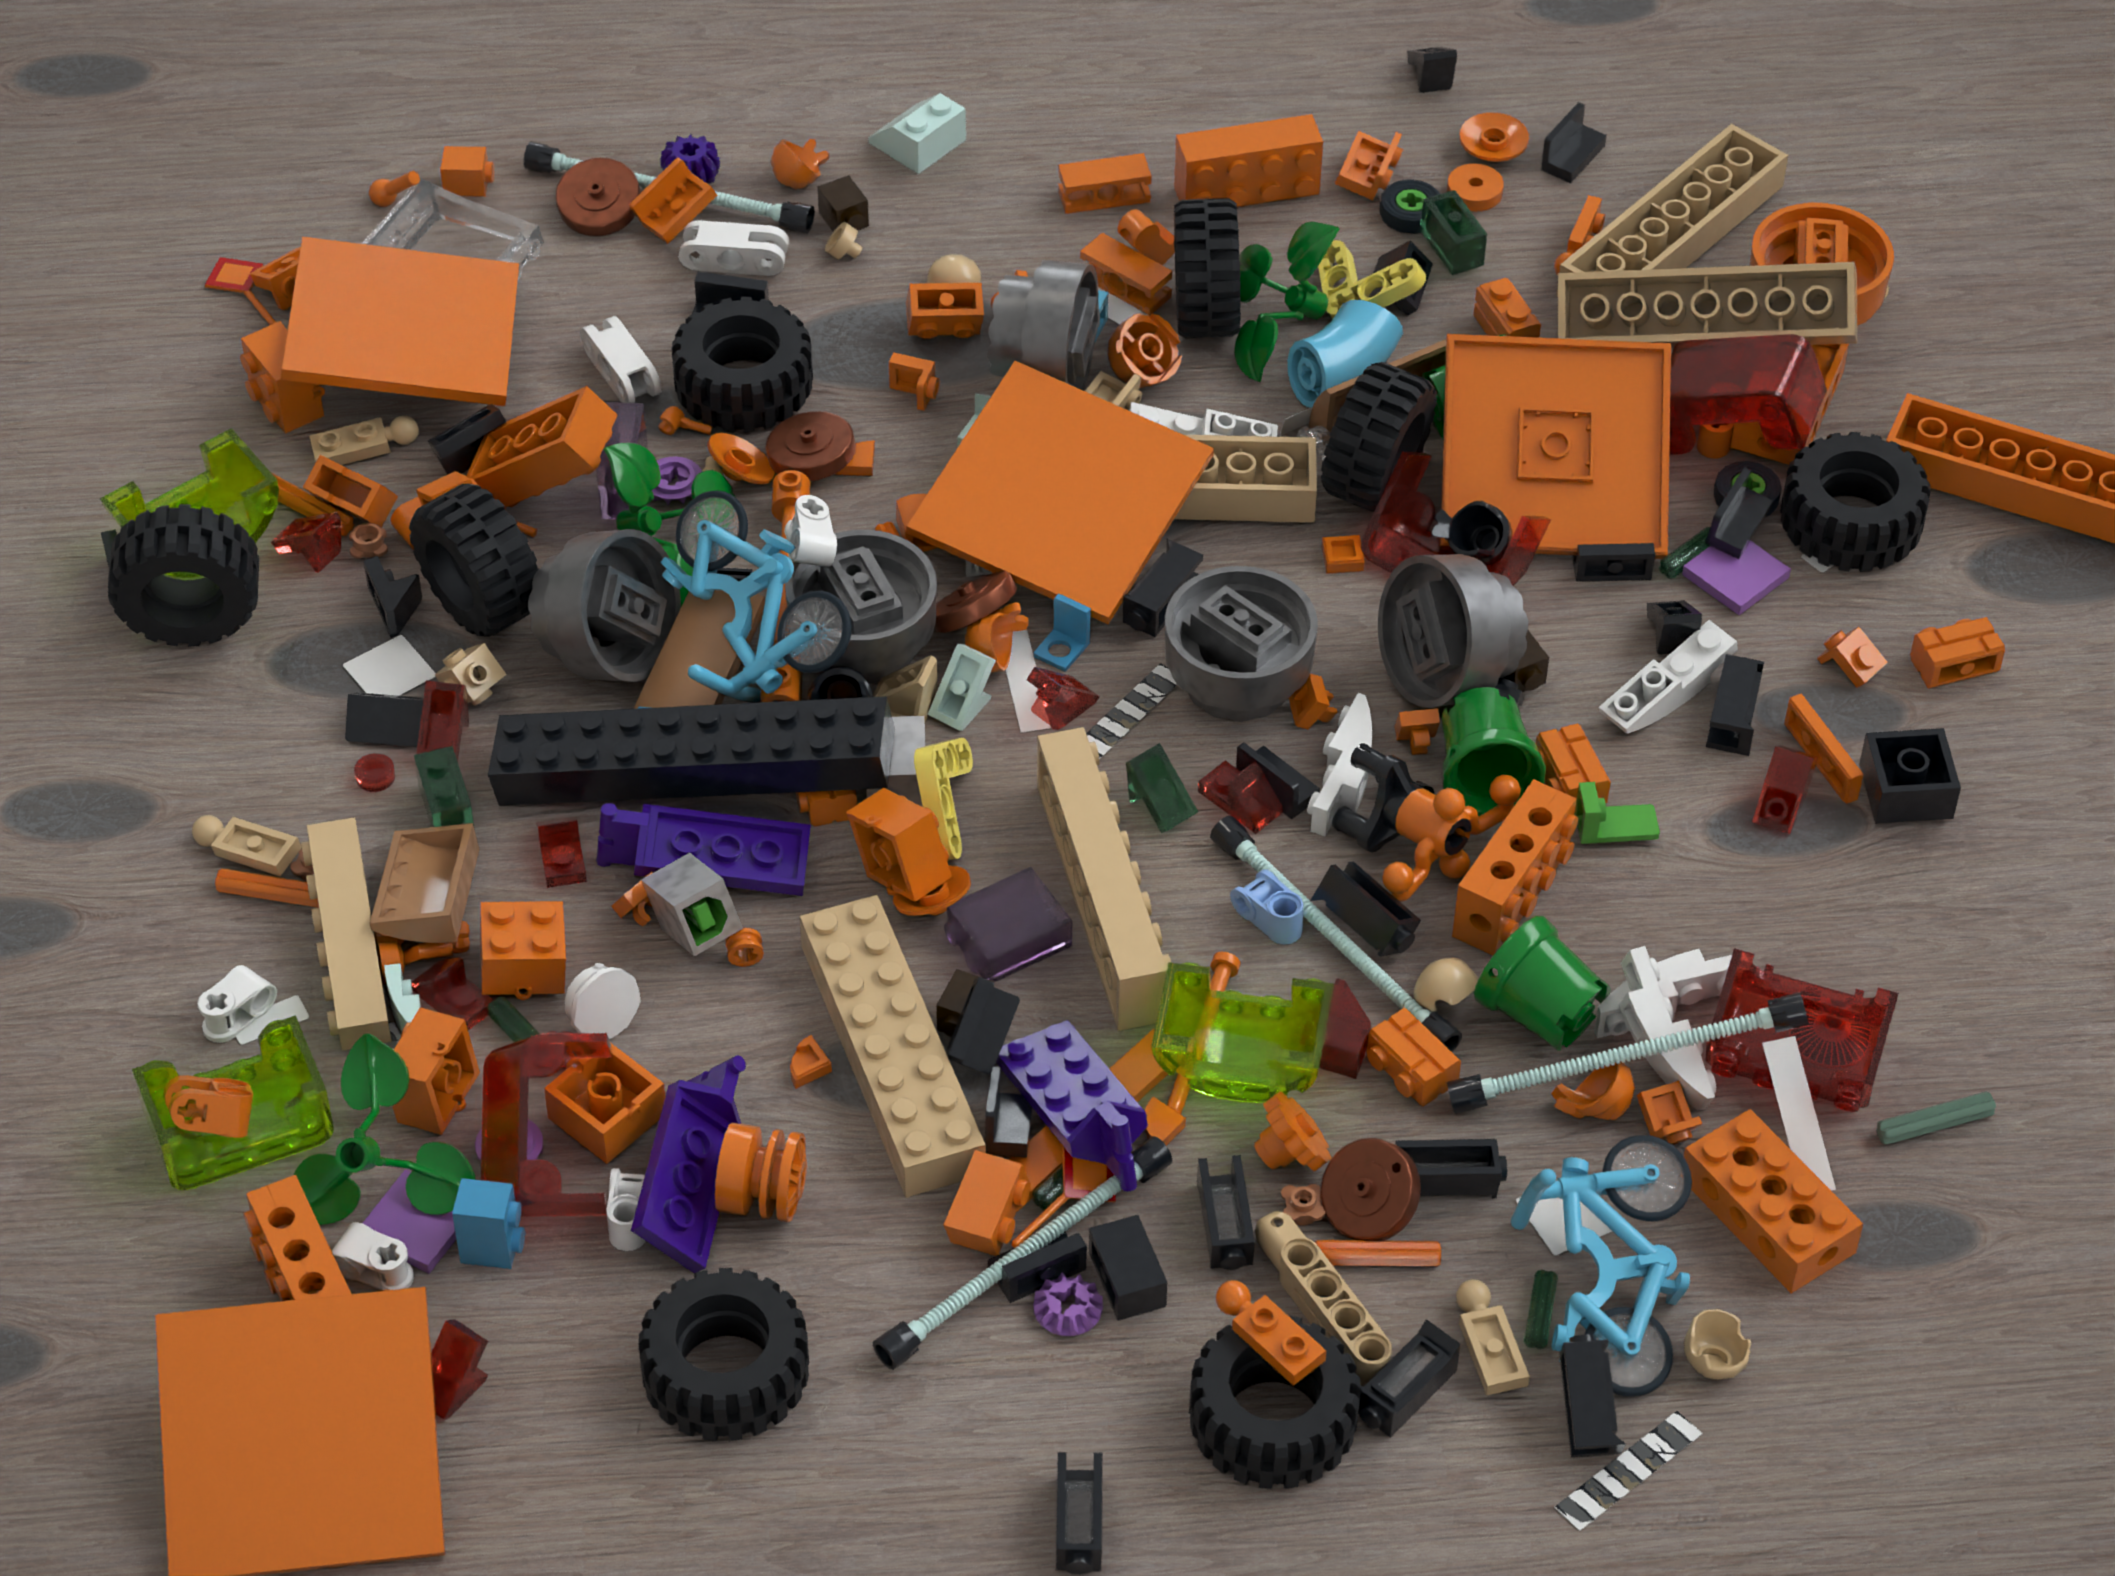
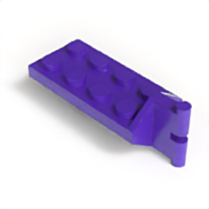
M606 803L601 807L600 835L598 836L596 862L601 867H608L612 863L635 866L634 875L646 877L649 873H654L684 855L691 853L722 877L726 887L803 896L811 825L643 804L642 812L618 810L614 804Z
M1066 1020L1003 1045L996 1063L1068 1153L1075 1158L1106 1164L1120 1181V1187L1123 1191L1135 1190L1137 1188L1134 1156L1131 1151L1134 1141L1148 1126L1146 1112L1074 1026Z
M739 1055L711 1068L709 1072L705 1071L687 1081L678 1080L668 1085L631 1227L633 1233L693 1273L706 1268L719 1212L715 1207V1181L724 1135L729 1124H741L734 1101V1093L739 1073L745 1070L746 1063Z

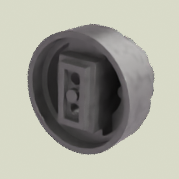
M1042 260L1041 266L1035 270L1033 277L1004 275V279L998 284L999 294L995 297L992 304L994 318L990 322L988 329L991 341L987 353L988 359L991 362L989 371L994 376L1004 377L1013 362L1017 361L1084 391L1091 366L1095 337L1100 323L1098 281L1095 267L1092 264Z
M639 530L599 531L581 534L570 539L559 554L547 558L543 566L533 577V590L528 600V608L532 616V632L541 642L543 650L549 655L561 659L567 669L585 679L636 682L648 678L681 609L680 589L671 585L662 576L666 568L660 562L664 557L669 558L663 547L653 537Z
M876 530L843 531L835 533L837 550L834 562L830 567L793 562L794 572L790 580L785 583L787 607L799 596L812 591H824L837 596L849 611L852 632L845 653L831 667L844 666L853 668L862 673L866 680L872 684L880 681L882 677L904 668L931 639L936 622L937 578L934 567L921 549L908 540L891 533ZM816 599L805 603L794 613L789 622L791 633L799 629L805 621H810L816 626H822L828 630L829 637L825 642L818 643L804 652L810 658L815 659L816 663L824 661L835 651L842 635L841 615L836 606L825 599Z
M1463 554L1420 555L1410 557L1401 562L1393 570L1385 584L1378 611V640L1384 666L1396 689L1411 703L1424 708L1454 705V698L1457 695L1473 688H1495L1498 678H1504L1513 673L1527 649L1525 636L1528 631L1529 622L1523 610V599L1519 591L1512 586L1508 577L1489 572L1482 561Z
M1221 567L1203 572L1191 578L1174 593L1165 614L1166 663L1173 679L1181 689L1188 692L1195 705L1203 708L1213 717L1243 722L1255 717L1262 718L1270 715L1296 690L1301 688L1309 677L1313 665L1318 619L1314 605L1306 593L1294 582L1275 572L1257 567Z

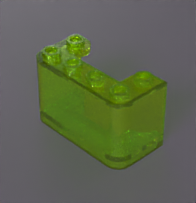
M296 1015L283 1020L272 1021L265 1026L258 1036L259 1055L240 1059L232 1064L193 1075L205 1078L236 1079L250 1085L254 1095L246 1137H226L213 1133L180 1129L174 1124L163 1094L166 1084L172 1078L179 1076L174 1064L168 1061L154 1060L132 1069L143 1113L173 1188L178 1190L194 1189L313 1149L331 1138L334 1133V1125L327 1090ZM182 1086L181 1090L189 1088L188 1086Z

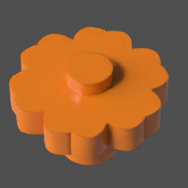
M1280 1091L1263 1103L1268 1113L1266 1118L1270 1126L1259 1134L1260 1139L1254 1143V1147L1262 1161L1269 1168L1275 1170L1279 1166L1286 1167L1297 1159L1301 1165H1308L1315 1172L1332 1159L1327 1150L1329 1145L1315 1121L1292 1097L1287 1098Z

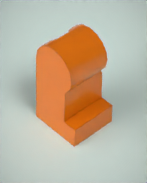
M1134 209L1127 212L1119 221L1118 233L1136 251L1164 265L1175 253L1174 235L1158 221L1155 223L1151 221L1140 210Z

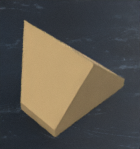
M930 655L882 677L873 696H887L892 717L924 716L925 724L929 716L927 714L938 690L937 659Z

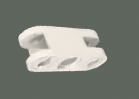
M693 221L684 228V243L680 247L678 257L685 267L695 271L774 276L779 274L784 268L789 238L784 230L770 225ZM766 241H773L775 242V244L768 243ZM697 251L700 256L699 258H694L691 253Z
M616 316L604 319V330L598 331L594 325L581 328L580 337L586 354L624 406L633 405L635 397L645 393L651 396L661 393V382L656 369Z

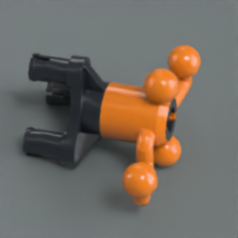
M1361 743L1359 744L1360 748L1356 747L1352 752L1350 762L1353 767L1374 776L1378 783L1373 811L1370 818L1367 819L1352 811L1349 807L1343 806L1335 813L1332 826L1336 830L1342 831L1356 839L1360 847L1371 853L1377 852L1384 844L1400 835L1418 844L1414 854L1415 867L1413 870L1406 863L1394 862L1384 869L1382 875L1385 888L1392 892V895L1397 900L1404 902L1426 880L1431 869V863L1439 857V866L1445 876L1454 879L1465 876L1470 869L1471 861L1463 847L1468 842L1470 834H1481L1505 820L1513 809L1514 803L1520 797L1521 787L1518 780L1511 775L1503 774L1495 777L1490 784L1489 793L1492 800L1498 805L1478 816L1475 808L1465 806L1464 797L1457 789L1445 788L1435 795L1434 789L1422 781L1414 782L1411 779L1406 762L1394 755L1385 756L1370 748L1367 744Z

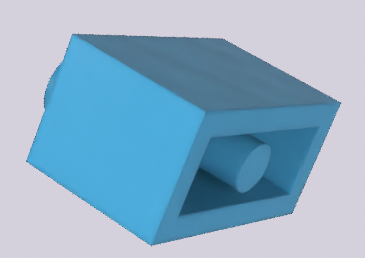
M461 1178L452 1212L460 1263L512 1268L515 1252L521 1253L525 1242V1228L519 1227L522 1206L521 1202H515L513 1184Z

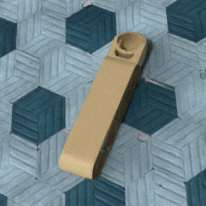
M1275 1211L1260 1218L1255 1226L1256 1240L1279 1271L1281 1285L1310 1324L1313 1322L1326 1329L1325 1336L1327 1338L1333 1335L1344 1345V1354L1348 1353L1352 1356L1357 1366L1356 1374L1360 1377V1386L1364 1387L1391 1360L1392 1345L1388 1337L1318 1245L1311 1239L1306 1238L1290 1215ZM1274 1220H1281L1283 1225L1276 1227ZM1367 1358H1371V1359H1375L1376 1361H1369V1360H1366V1359H1367Z

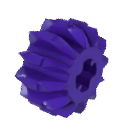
M692 134L688 138L677 136L675 142H666L665 149L661 151L660 164L663 171L676 158H680L685 162L691 173L706 183H714L715 176L719 173L720 157H718L715 143L707 142L705 136L694 138Z

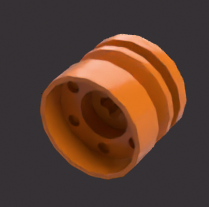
M739 1123L729 1124L724 1135L717 1165L715 1181V1207L717 1211L746 1216L751 1209L754 1199L758 1198L759 1212L762 1219H769L776 1206L777 1219L782 1222H790L796 1212L798 1201L802 1197L806 1181L807 1159L804 1133H790L785 1145L783 1130L775 1129L771 1134L767 1147H763L762 1131L759 1126Z

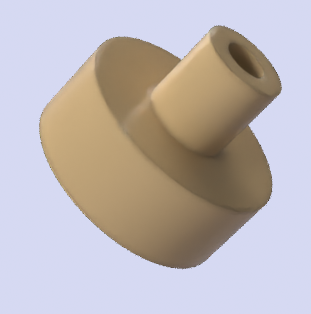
M846 222L841 223L830 236L825 246V251L837 260L846 253L855 259L862 251V246L855 242L858 231Z

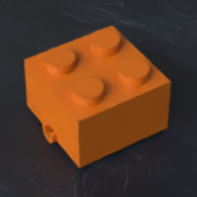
M279 321L242 337L241 342L244 354L240 355V360L248 375L245 387L250 398L254 402L259 401L268 420L271 423L276 422L286 434L324 417L321 397L325 394V389L319 384L281 380V369L288 330Z
M883 787L847 811L866 875L886 886L889 895L901 894L916 902L952 878L947 862L949 855L941 842L937 830L939 822L929 808H924L908 800L905 796L898 795Z
M563 901L481 902L480 960L482 995L515 994L517 999L527 1000L532 994H565L566 947ZM526 989L527 993L520 994L519 990Z
M420 1007L412 1021L404 1026L401 1038L393 1049L402 1057L408 1067L409 1086L402 1100L392 1107L397 1123L442 1135L454 1114L466 1107L464 1098L480 1074L465 1019Z
M605 1038L581 1058L577 1056L572 1057L566 1064V1070L544 1088L548 1119L606 1164L659 1121L666 1097L665 1086L661 1080Z

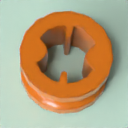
M743 928L725 940L728 950L727 957L733 965L741 967L751 966L763 958L762 937L755 929Z

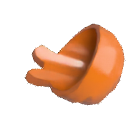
M782 139L775 146L772 153L771 164L773 173L784 186L795 190L803 189L807 185L812 184L821 175L819 165L829 160V153L822 151L816 154L814 152L816 148L815 139H809L803 147Z
M1020 603L1008 604L1004 608L994 611L967 627L965 645L996 660L991 673L1007 669L1011 657L1013 632L1026 630L1028 627V617L1018 615L1021 612Z
M1620 1061L1618 1065L1615 1063L1614 1066L1610 1064L1609 1067L1604 1065V1068L1594 1069L1575 1091L1562 1083L1557 1085L1551 1093L1554 1099L1557 1100L1554 1107L1578 1119L1584 1116H1592L1599 1119L1616 1120L1629 1108L1635 1091L1630 1068Z

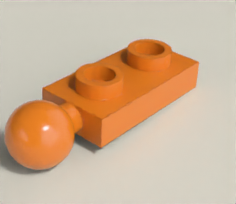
M1588 195L1568 239L1567 252L1560 254L1555 260L1554 269L1557 275L1560 271L1561 263L1591 240L1594 234L1602 231L1605 221V214L1600 213L1602 198Z
M1230 1280L1218 1288L1216 1292L1218 1308L1227 1315L1236 1316L1232 1321V1330L1293 1386L1326 1361L1327 1351L1266 1295L1252 1304L1249 1289L1240 1281Z

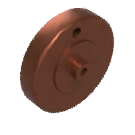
M597 157L581 161L568 169L557 185L555 199L559 214L569 228L583 235L604 236L621 230L634 219L636 215L630 208V203L641 193L636 175L626 164L612 158Z
M822 411L805 412L787 418L771 431L766 441L768 461L774 472L779 474L787 470L799 471L805 474L810 481L824 479L842 470L851 461L856 450L851 425L841 416Z
M1006 571L995 572L960 585L956 591L936 604V622L934 627L936 631L948 633L961 629L1003 606L1017 591V585L1011 574Z
M1363 1138L1345 1145L1328 1163L1321 1182V1203L1328 1221L1341 1234L1355 1240H1387L1401 1232L1411 1221L1419 1203L1421 1185L1415 1163L1402 1148L1382 1139Z

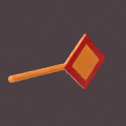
M220 257L206 281L205 287L244 293L269 325L276 323L274 318L251 292L254 282L250 273L263 267V263Z
M1062 1146L1063 1193L1012 1241V1247L1015 1248L1023 1243L1068 1199L1081 1200L1112 1177L1114 1174L1107 1165L1072 1157ZM1113 1195L1112 1198L1105 1202L1115 1203L1116 1195Z

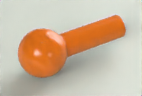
M410 171L392 181L378 179L371 184L369 197L377 206H389L396 200L398 193L418 184L420 176L416 171Z

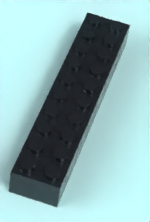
M887 696L499 715L488 777L499 806L882 789L883 787L888 788L895 726Z

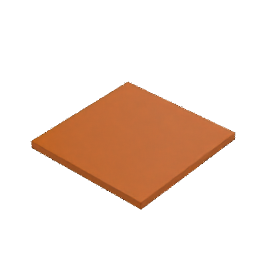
M302 236L282 362L281 380L505 406L519 263Z
M1447 334L1441 510H1444L1452 518L1460 509L1474 501L1482 500L1497 507L1510 522L1513 532L1512 542L1506 553L1577 555L1578 545L1654 543L1655 559L1666 560L1668 556L1671 343ZM1440 538V550H1451L1448 541Z
M1014 361L906 526V532L993 573L1000 571L1009 572L1015 583L1054 600L1058 593L1089 607L1091 609L1090 617L1109 625L1123 602V596L1127 595L1212 459L1214 448Z
M426 1287L155 1314L169 1576H258L446 1555Z

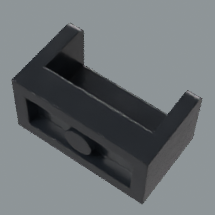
M1139 1215L1089 1228V1255L1117 1321L1164 1308L1167 1305L1168 1282Z

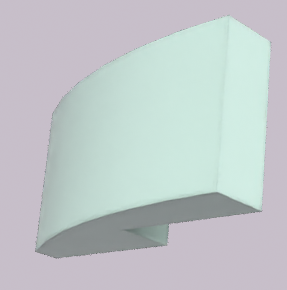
M401 963L384 965L392 1013L402 1034L404 1026L412 1021L421 1007L419 994L413 995L411 979L403 980Z

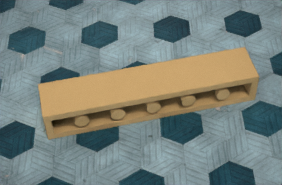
M353 817L307 825L309 841L301 842L305 866L313 865L314 874L306 875L310 900L318 898L319 908L311 909L315 933L323 932L324 942L316 944L320 967L328 966L330 975L322 977L325 1001L333 1000L335 1008L333 1011H327L331 1036L339 1035L342 1051L351 1049L363 1034H372L383 1043L392 1042L375 935L370 927L371 910L356 819Z

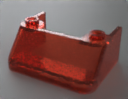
M1402 451L1361 541V549L1365 558L1390 573L1401 562L1413 556L1454 554L1452 550H1440V537L1431 535L1429 529L1434 520L1435 506L1427 495L1417 490L1432 458L1427 453ZM1522 516L1502 559L1492 565H1487L1488 571L1508 577L1512 586H1514L1527 572L1551 519L1545 516Z
M607 1033L537 1034L494 1049L484 1061L481 1180L513 1184L515 1202H521L522 1206L521 1217L607 1216L608 1200L605 1193H562V1177L554 1164L546 1160H527L529 1078L549 1077L555 1074L563 1065L564 1058H612L613 1049Z

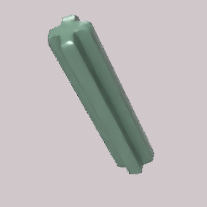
M1982 1092L1880 1120L1877 1123L1876 1133L1881 1143L1887 1145L1992 1116L1995 1113L1996 1103L1991 1093Z

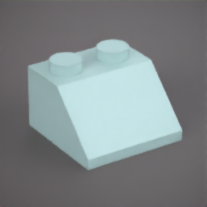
M939 93L915 104L869 136L868 143L919 174L966 141V108Z

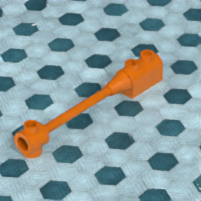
M794 470L783 471L777 474L773 480L771 511L773 516L782 523L781 537L785 539L784 529L788 521L792 520L795 515L796 500L800 496L810 495L809 478L805 474ZM780 550V554L789 557V554L787 552ZM785 584L783 585L773 646L778 643L777 632L779 622L787 608ZM789 625L787 629V636L791 634ZM802 654L795 658L801 664H803ZM786 664L782 668L776 669L783 677L780 687L769 694L761 689L760 703L772 702L774 700L778 702L801 701L803 672Z

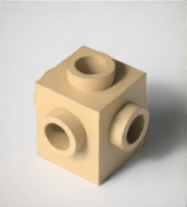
M485 643L467 648L466 650L462 648L455 650L443 659L445 666L434 674L441 683L440 689L447 699L454 702L456 706L469 702L475 706L483 702L493 693L490 687L507 675Z

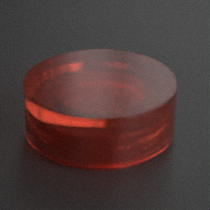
M372 753L365 755L355 764L356 782L365 791H383L389 788L395 780L393 761L384 754Z

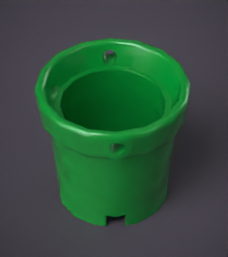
M1493 687L1473 688L1457 695L1454 698L1456 705L1449 712H1447V707L1442 714L1446 754L1442 772L1443 789H1457L1464 797L1465 806L1475 808L1478 816L1498 805L1492 800L1489 793L1490 784L1495 777L1505 774L1511 775L1518 780L1521 787L1518 800L1533 779L1543 784L1545 783L1546 765L1536 743L1528 737L1518 705L1512 696L1509 695V699L1500 696L1499 690Z
M1534 916L1515 930L1495 952L1478 978L1473 994L1475 1000L1487 1009L1502 1011L1544 1039L1556 1050L1561 1051L1562 1045L1566 1048L1570 1046L1596 1018V1015L1593 1014L1595 1009L1593 1002L1596 999L1602 1003L1610 994L1611 987L1558 938L1557 929L1544 916ZM1493 968L1497 969L1498 976L1493 974Z

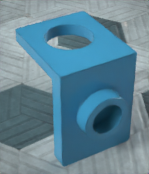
M1058 593L1054 598V629L1034 651V658L1066 672L1090 644L1091 609ZM1055 644H1063L1068 646L1071 651L1064 657H1055L1048 650Z

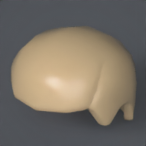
M957 254L945 255L935 260L928 271L927 283L981 282V272L975 261Z
M1450 957L1437 960L1422 970L1415 984L1414 1000L1423 1008L1433 1012L1437 1011L1435 1006L1437 1000H1443L1450 1005H1456L1474 991L1478 977L1465 962L1458 958Z
M1720 1309L1703 1310L1693 1317L1684 1338V1352L1693 1368L1704 1377L1713 1380L1729 1379L1735 1377L1746 1368L1749 1360L1751 1340L1745 1339L1740 1331L1741 1321L1738 1317Z

